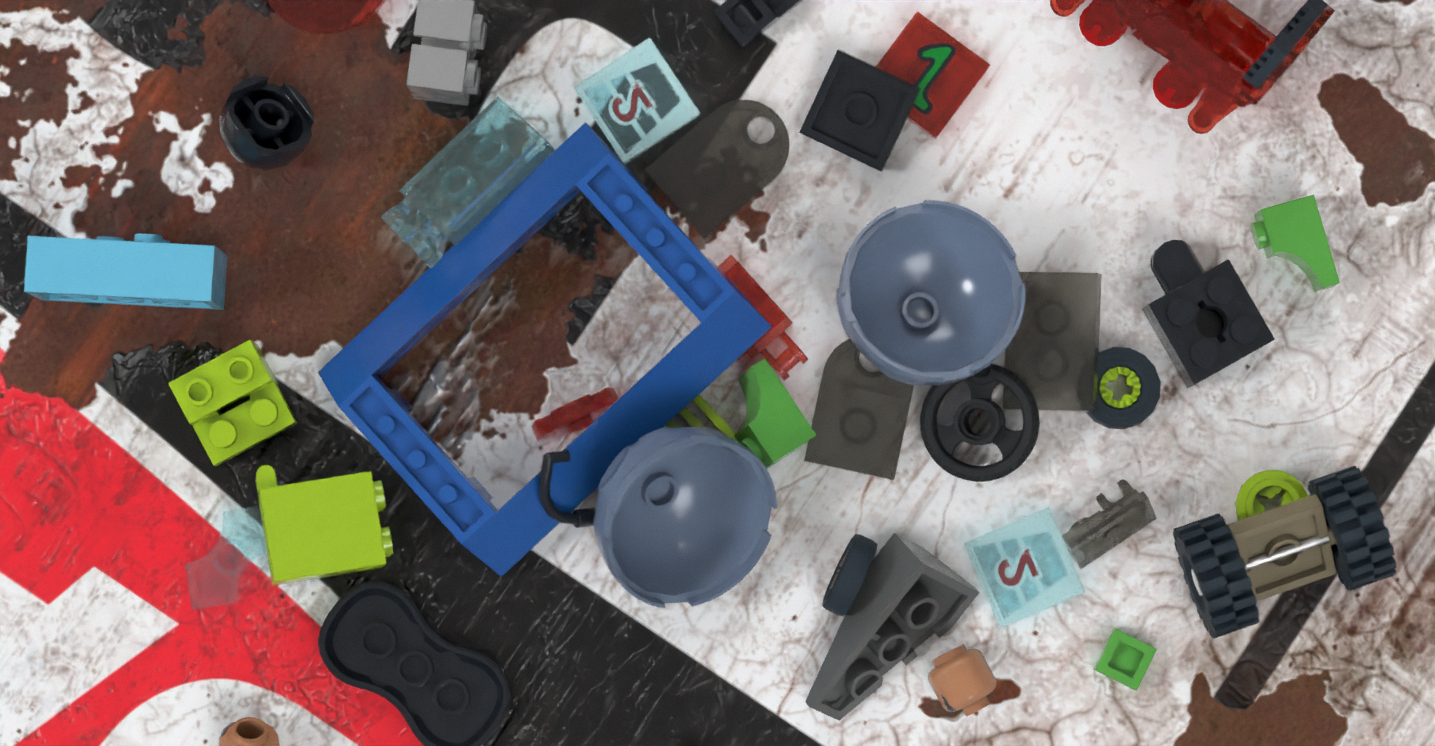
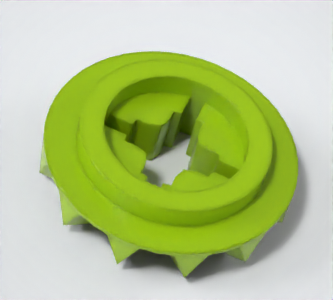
M1279 470L1258 472L1246 480L1240 487L1234 503L1238 521L1264 512L1265 508L1260 504V500L1255 497L1256 495L1271 499L1282 490L1284 492L1280 497L1281 501L1278 505L1282 506L1308 497L1307 492L1294 476Z

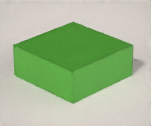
M1114 628L1093 670L1137 691L1157 649Z

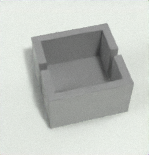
M418 0L413 35L422 37L421 45L412 44L406 85L414 99L468 106L470 94L478 95L481 68L478 67V60H474L476 49L484 50L487 23L484 22V15L479 14L476 3L473 0Z

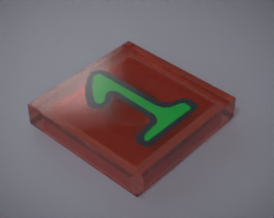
M917 11L876 67L922 88L908 120L936 140L989 69L990 64Z

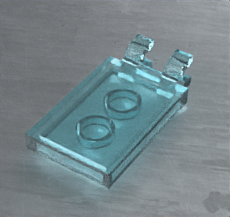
M497 96L399 190L405 199L399 205L389 209L381 218L406 245H409L432 268L442 258L447 240L456 246L548 158L555 149L540 133Z

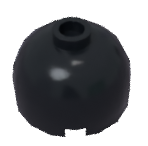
M264 76L244 79L233 87L223 106L219 122L222 141L228 152L236 160L253 169L271 170L287 166L304 151L312 137L311 127L314 124V113L307 100L294 87L285 82L282 87L267 83L270 77Z

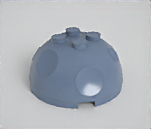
M924 200L923 203L900 208L895 206L868 223L857 235L846 253L840 274L839 287L836 290L838 312L844 331L848 338L853 341L856 348L874 366L894 380L910 385H944L962 381L977 374L994 362L1007 349L1018 330L1025 306V284H1022L1015 257L1017 255L1004 235L991 222L968 208L936 200Z
M663 427L643 435L632 446H627L616 456L598 486L599 492L595 508L594 533L604 562L613 577L625 590L638 600L652 606L665 608V603L688 602L693 607L721 596L737 585L753 569L763 555L772 536L767 529L772 507L777 508V498L773 480L768 470L752 450L715 429L707 427Z

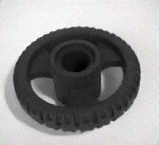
M993 363L962 381L944 385H932L923 401L920 413L921 436L932 459L951 475L975 482L996 480L1019 468L1031 454L1036 444L1040 427L1038 406L1029 387L1015 373ZM965 381L971 391V400L959 406L954 415V424L949 426L937 424V413L943 398L954 386ZM1000 383L1008 388L1019 402L1023 416L1022 430L1013 431L1006 428L1003 410L998 404L991 401L992 393ZM979 408L985 410L991 418V426L983 435L975 434L969 427L971 413ZM963 441L971 445L994 443L1001 451L1002 460L991 465L975 466L961 462L952 455L956 446Z

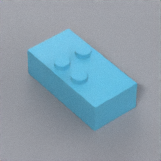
M135 234L134 241H124V238L98 236L96 239L28 236L24 292L45 301L224 310L227 255L216 246L173 244L168 240H163V236L156 234Z

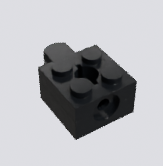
M1182 240L1164 242L1154 251L1150 259V268L1166 295L1151 302L1142 310L1187 389L1275 340L1229 259L1205 272L1190 245Z

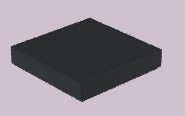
M838 49L799 133L882 172L922 88Z

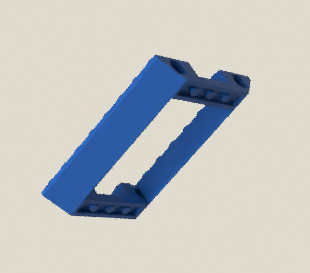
M586 122L318 372L342 412L456 539L500 576L507 573L560 524V522L546 514L539 500L540 472L498 510L490 501L493 498L475 477L468 478L410 414L413 408L396 389L388 388L377 375H384L582 191L701 323L563 450L569 451V462L553 464L550 482L551 499L557 508L563 512L572 513L598 489L606 470L624 448L632 446L641 436L665 427L773 327L714 261L706 257L647 193L649 190Z

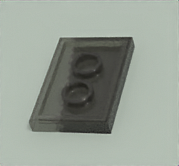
M1019 272L1022 284H1025V306L1018 330L1005 350L1004 367L1015 373L1026 383L1036 400L1039 411L1096 412L1102 274ZM1004 386L1003 409L1021 410L1016 397Z

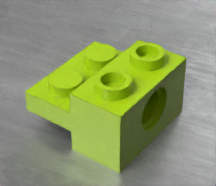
M252 340L244 342L168 383L189 424L195 429L213 466H218L297 424L258 344ZM247 395L251 398L224 414L220 412L221 409Z

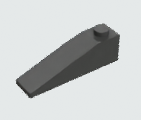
M894 533L873 559L854 603L842 620L807 696L806 704L825 715L841 720L882 686V676L901 660L905 665L909 664L918 656L914 650L935 633L940 638L949 631L980 592L925 548Z

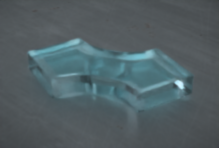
M259 505L223 511L222 532L216 545L201 559L185 564L192 610L240 602L239 591L245 572L257 558L267 553Z

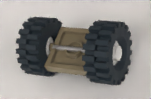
M1351 466L1309 481L1310 485H1308L1310 493L1308 497L1226 525L1225 519L1217 513L1173 529L1174 544L1179 555L1180 566L1184 572V579L1190 589L1193 603L1196 604L1199 617L1203 619L1204 627L1209 631L1212 638L1215 639L1259 623L1257 601L1336 574V572H1338L1341 583L1350 591L1396 574V561L1393 557L1395 553L1389 541L1391 537L1388 528L1385 527L1383 521L1384 516L1381 509L1377 506L1374 492L1370 491L1369 483L1366 477H1363L1362 471L1359 468Z

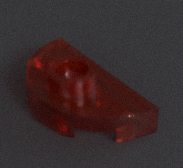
M604 388L598 393L591 396L590 394L585 395L551 411L550 415L535 420L531 428L537 441L567 428L569 435L589 427L594 422L592 419L593 415L608 409L619 398L614 388Z

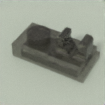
M1120 480L1117 484L1123 495L1121 499L1116 502H1110L1102 493L1099 494L1096 500L1101 511L1099 510L1090 517L1078 520L1067 533L1062 535L1070 556L1080 569L1157 519L1150 500L1144 491L1139 493L1126 480Z

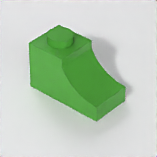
M1314 195L1267 207L1254 214L1256 222L1251 223L1253 240L1258 250L1264 248L1267 258L1278 256L1293 262L1306 274L1313 286L1314 292L1332 288L1340 283Z
M765 358L750 367L737 379L744 392L747 411L744 426L734 437L739 443L752 450L766 469L796 451L816 436V433Z

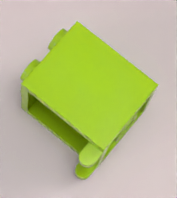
M263 465L257 470L255 481L272 586L378 569L386 565L385 557L393 554L392 539L389 526L380 527L378 511H383V508H386L381 480L373 482L371 471L277 486L275 470L271 466Z

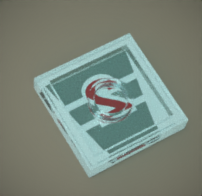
M650 37L574 86L575 92L624 164L700 116V112Z
M1049 507L963 543L999 628L1085 592Z

